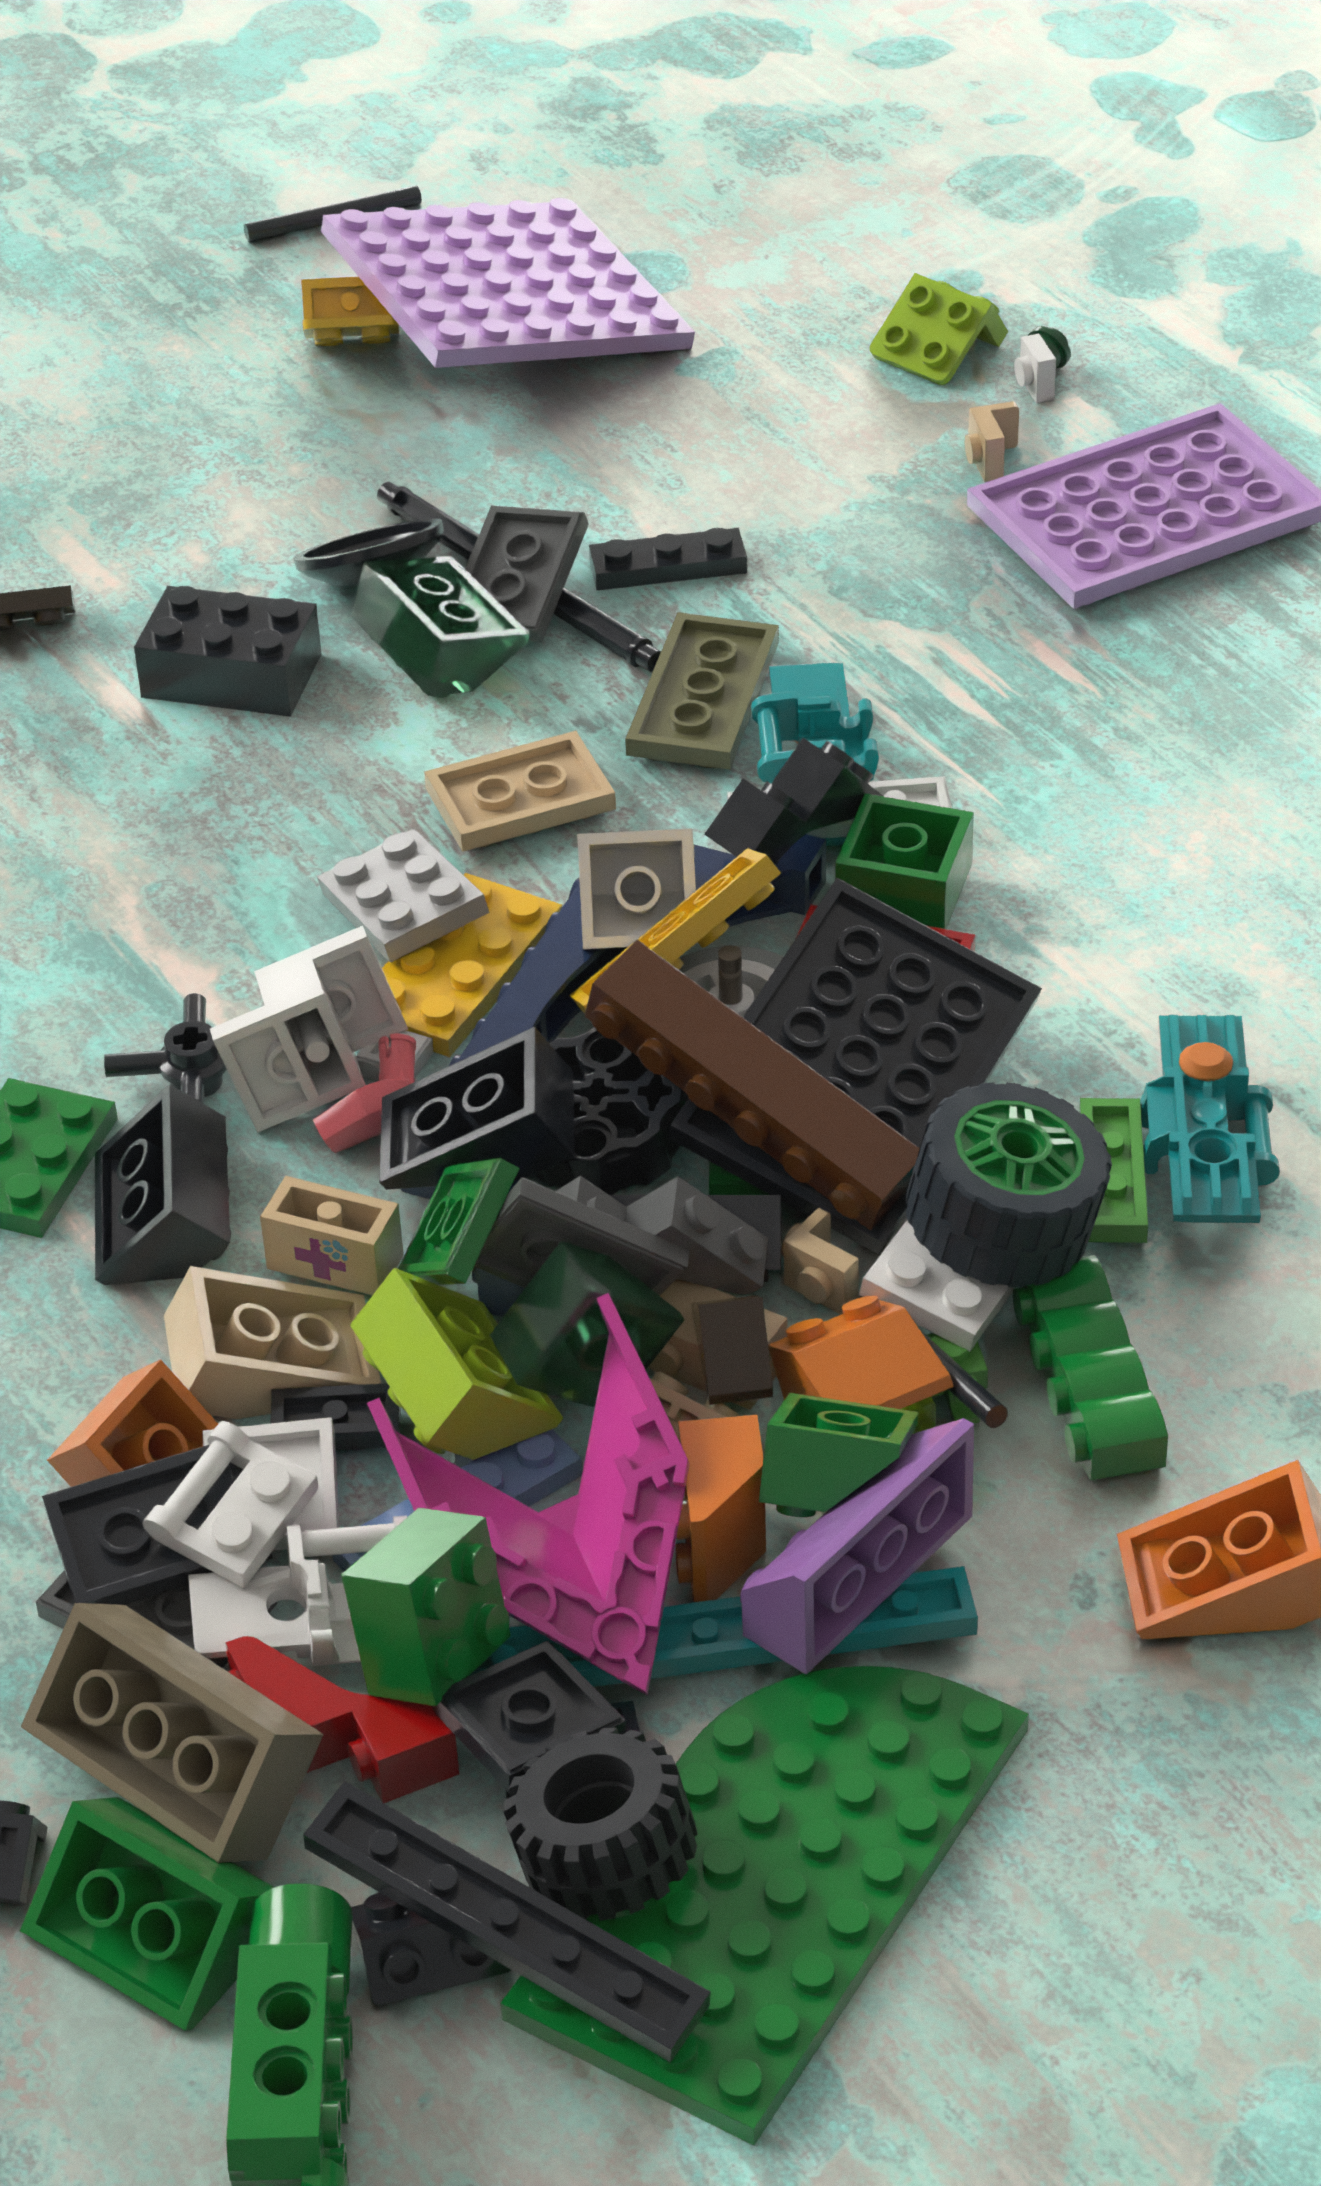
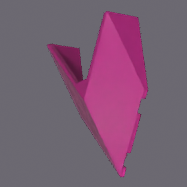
M609 1293L596 1298L606 1323L609 1337L579 1493L549 1508L537 1512L395 1430L380 1398L368 1402V1407L414 1511L418 1508L486 1517L492 1548L496 1554V1568L503 1601L509 1616L648 1696L690 1464Z

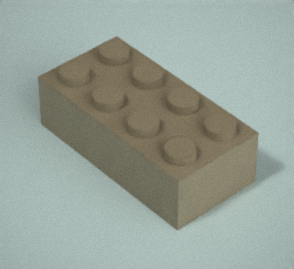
M74 1603L21 1724V1728L218 1863L268 1860L324 1735L128 1606Z

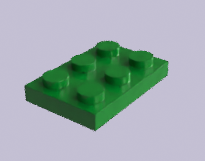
M12 1078L7 1079L0 1090L1 1229L39 1238L44 1236L95 1156V1152L98 1151L116 1123L118 1117L114 1101Z

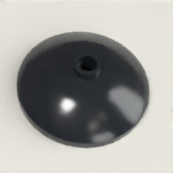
M437 518L387 525L317 545L297 554L293 559L296 569L308 577L335 586L364 585L366 593L378 592L394 587V576L400 575L418 565L440 541L444 533V526L442 520Z

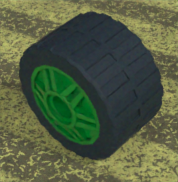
M991 1082L955 1091L953 1096L944 1098L937 1105L935 1113L930 1115L905 1200L908 1204L906 1210L908 1223L913 1227L914 1235L919 1243L930 1251L932 1257L966 1278L969 1276L980 1280L981 1283L994 1286L995 1284L1008 1285V1287H1024V1285L1032 1284L1038 1286L1048 1283L1051 1279L1062 1277L1071 1271L1072 1265L1079 1263L1085 1253L1111 1177L1109 1173L1112 1162L1111 1155L1106 1149L1107 1143L1103 1135L1095 1129L1094 1123L1084 1113L1081 1114L1074 1108V1105L1062 1098L1059 1099L1052 1096L1049 1092L1036 1087L1033 1089L1017 1083L995 1084Z

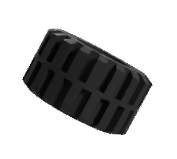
M602 1728L598 1734L591 1735L588 1734L587 1730L572 1734V1740L562 1744L557 1740L545 1747L546 1753L543 1756L532 1757L522 1766L525 1775L513 1778L508 1788L511 1797L504 1800L503 1812L507 1820L505 1824L530 1888L585 1920L590 1915H598L600 1921L615 1919L617 1912L629 1909L630 1914L645 1909L643 1903L651 1898L659 1901L670 1892L668 1884L671 1881H681L689 1870L686 1861L695 1858L697 1828L676 1763L672 1755H667L664 1745L656 1739L646 1741L644 1733L629 1730L623 1735L618 1733L617 1728Z

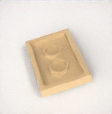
M576 730L424 771L426 790L462 852L616 810L615 791Z

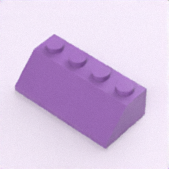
M962 1418L912 1434L898 1459L827 1510L807 1530L802 1529L791 1538L786 1549L765 1569L754 1571L745 1582L740 1595L743 1636L804 1674H808L972 1517L974 1424Z

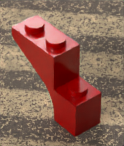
M243 1636L225 1642L230 1668L227 1672L324 1734L307 1773L349 1757L358 1780L364 1782L370 1779L383 1803L460 1775L456 1736L432 1710V1706L345 1690L255 1637Z

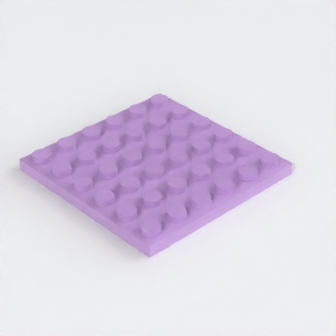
M555 198L547 203H530L515 200L511 201L509 205L492 206L485 203H471L468 207L456 208L430 205L426 209L420 210L389 207L384 212L366 213L349 209L344 210L341 214L323 215L321 233L435 368L692 349L695 331L580 210L576 203L571 200Z

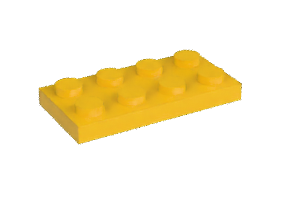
M747 848L639 937L638 940L679 970L684 965L683 961L679 958L697 942L704 948L718 939L729 928L725 919L742 905L747 910H751L764 901L775 889L770 882L780 875L781 872L766 854ZM630 946L569 995L584 1014L592 983Z
M464 873L463 875L484 894L490 913L391 963L388 961L382 967L408 1027L405 1031L432 1038L433 1052L451 1057L475 1028L477 1022L497 1002L502 986L514 979L521 968L526 951L531 946L536 947L545 933L550 916L554 912H560L562 904Z

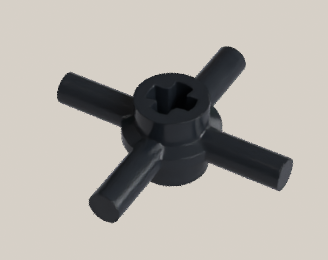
M198 993L188 994L184 998L183 1022L167 1031L164 1037V1046L160 1051L104 1054L106 1078L161 1074L165 1080L170 1082V1085L204 1104V1098L214 1094L221 1087L222 1075L227 1070L212 1039L210 1028L213 1027L206 1023V998Z

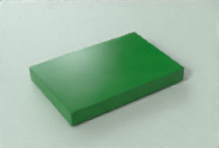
M501 1158L445 1167L398 1269L438 1285L466 1284L519 1168Z

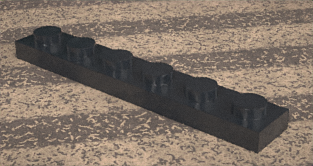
M346 1781L342 1783L303 1834L306 1850L670 2063L710 2006L711 1992Z

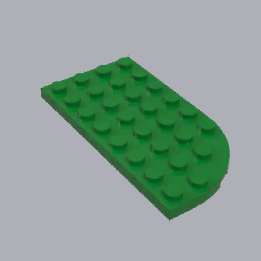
M882 1666L836 1667L812 1671L808 1674L786 1678L761 1688L739 1700L710 1722L676 1762L698 1833L695 1836L697 1843L695 1858L686 1861L689 1869L681 1881H671L668 1884L670 1892L659 1901L651 1898L644 1902L645 1909L630 1914L629 1909L617 1912L615 1919L600 1921L598 1915H590L586 1919L711 1992L709 2008L671 2063L523 1976L518 1978L500 2003L502 2020L754 2146L1028 1732L1029 1713L943 1677L915 1670Z

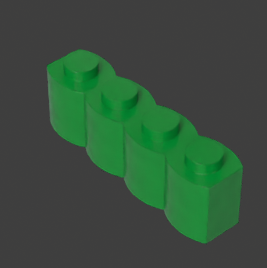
M1095 1255L1082 1257L1079 1263H1074L1071 1271L1062 1277H1055L1050 1282L1038 1286L1032 1284L1013 1289V1306L1016 1319L1020 1326L1028 1325L1031 1331L1029 1341L1034 1366L1037 1370L1045 1369L1048 1375L1047 1394L1050 1408L1054 1416L1063 1415L1067 1424L1065 1425V1442L1072 1463L1081 1462L1090 1480L1166 1467L1168 1433L1165 1421L1155 1396L1149 1390L1141 1360L1130 1343L1123 1316L1116 1302L1112 1299L1105 1272L1098 1258Z

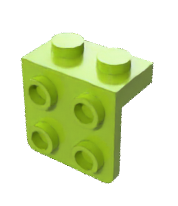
M914 273L871 342L869 349L875 359L938 385H945L955 374L976 338L999 347L1009 331L998 314L1000 312L999 308L990 300L957 290L944 281H935Z

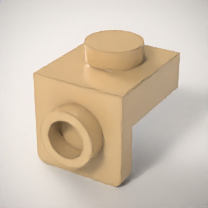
M1014 401L969 408V428L964 441L966 457L970 464H976L984 482L1004 476L1005 449L1015 448L1018 445L1019 408Z
M818 1208L802 1224H795L783 1240L781 1252L784 1256V1285L803 1294L811 1302L822 1304L841 1315L843 1314L841 1307L844 1304L859 1298V1258L831 1244V1215Z

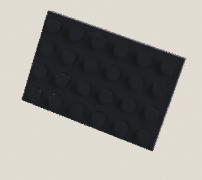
M836 878L743 1018L920 1148L929 1117L932 1113H935L937 1105L944 1098L953 1096L955 1091L965 1087L972 1088L979 1084L987 1083L1037 1002L1042 988ZM690 1099L686 1101L670 1126L668 1139L770 1195H782V1202L808 1216L818 1208L830 1213L831 1229L878 1255L882 1253L906 1214L908 1204L905 1202L907 1192L870 1231L857 1220L843 1216L835 1209L829 1199L809 1184L792 1178L781 1163L761 1148L744 1142L737 1135L733 1127L713 1112L699 1108Z

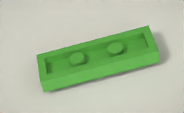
M1080 1098L1079 1112L1081 1114L1084 1113L1094 1123L1095 1129L1103 1135L1107 1143L1106 1149L1111 1155L1112 1162L1109 1173L1111 1177L1088 1242L1147 1243L1148 1212L1140 1098Z

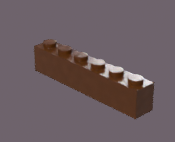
M638 939L592 983L584 1017L592 1022L595 1029L601 1035L618 1041L638 1056L648 1070L655 1074L663 1075L686 1092L689 1099L696 1106L713 1112L733 1127L737 1135L744 1142L761 1148L781 1163L792 1178L809 1184L829 1199L835 1209L843 1216L857 1220L871 1231L907 1192L919 1147Z

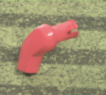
M400 1033L390 1034L391 1047H389V1038L387 1036L381 1037L378 1042L380 1059L379 1081L356 1089L313 1119L319 1134L332 1152L338 1153L381 1134L382 1097L415 1082L416 1041L413 1037Z

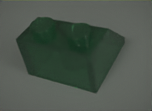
M561 1241L492 1331L490 1337L518 1386L595 1408L609 1332L596 1298L609 1293L645 1370L685 1319L680 1311L611 1257Z

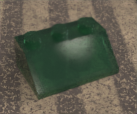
M452 556L364 562L351 617L428 696L444 698L450 694L473 692L529 641L530 633Z

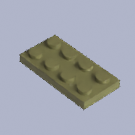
M677 612L626 735V756L731 770L751 717L752 702L759 696L779 643V625Z

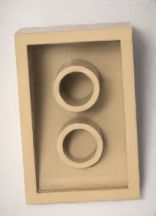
M190 1266L164 1314L172 1372L212 1416L242 1419L271 1414L272 1389L381 1383L379 1371L371 1366L363 1357L362 1351L364 1346L350 1326L366 1305L364 1295Z

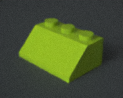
M393 1268L350 1324L364 1346L362 1351L363 1357L371 1366L381 1372L390 1386L387 1391L389 1397L407 1412L416 1427L413 1432L416 1438L425 1447L437 1454H444L446 1451L474 1460L552 1430L563 1420L556 1406L485 1304L481 1301Z

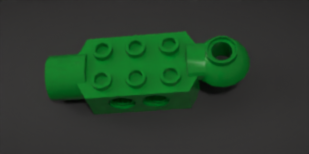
M306 1883L286 1884L261 1894L255 1900L251 1909L249 1945H239L226 2133L228 2173L232 2186H348L346 2143H341V2124H349L350 2085L349 2079L344 2078V2060H352L353 2055L351 2015H346L347 1996L350 1989L353 1912L349 1902L342 1895L323 1886Z

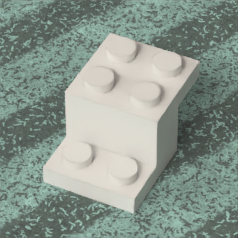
M361 926L254 971L265 1006L210 1028V1032L258 1133L366 1086L355 1051L379 1042V1039L383 1036L390 1037V1034L403 1032L408 1027L365 929Z

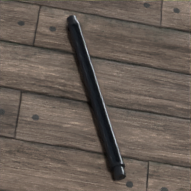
M385 482L380 486L377 498L380 502L387 505L389 512L401 517L405 521L431 518L441 519L444 533L439 542L469 560L478 539V533L412 493L405 486L398 487L391 482ZM563 588L554 615L627 660L632 666H641L649 672H653L661 651L653 647L651 640L639 635L571 591Z

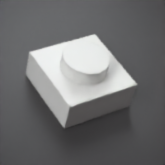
M1040 334L1021 337L1020 357L1016 358L1014 363L1018 384L1021 387H1026L1036 403L1054 400L1056 358Z

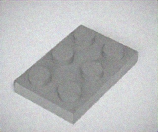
M414 828L407 832L391 835L381 845L357 857L345 858L339 861L333 869L317 876L323 895L356 928L364 927L370 943L390 963L490 913L484 894Z

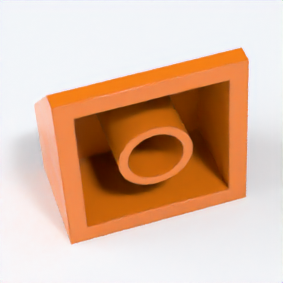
M874 1295L847 1302L841 1307L843 1314L824 1322L820 1318H814L793 1324L786 1329L787 1337L768 1344L769 1353L784 1400L789 1393L902 1409L954 1387L949 1372L906 1308L879 1300L878 1296Z
M160 1359L124 1376L47 1461L72 1487L203 1447V1430H212L218 1423Z

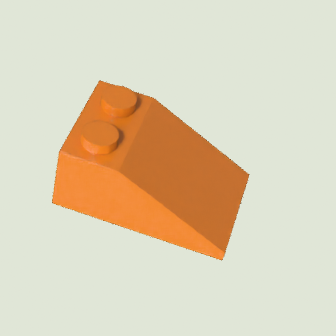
M1295 1460L1117 1534L1135 1628L1142 1640L1287 1630L1321 1618V1494L1299 1460Z

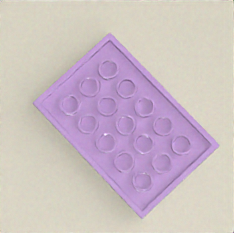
M1221 403L967 489V506L1073 609L1092 604L1106 597L1134 589L1140 585L1177 574L1191 567L1222 558L1225 555L1262 544L1276 537L1321 522V490Z

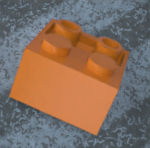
M758 1415L678 1421L679 1442L690 1465L676 1536L677 1540L685 1539L686 1543L675 1544L678 1584L691 1583L693 1603L718 1599L766 1553L765 1503L759 1502L764 1457Z

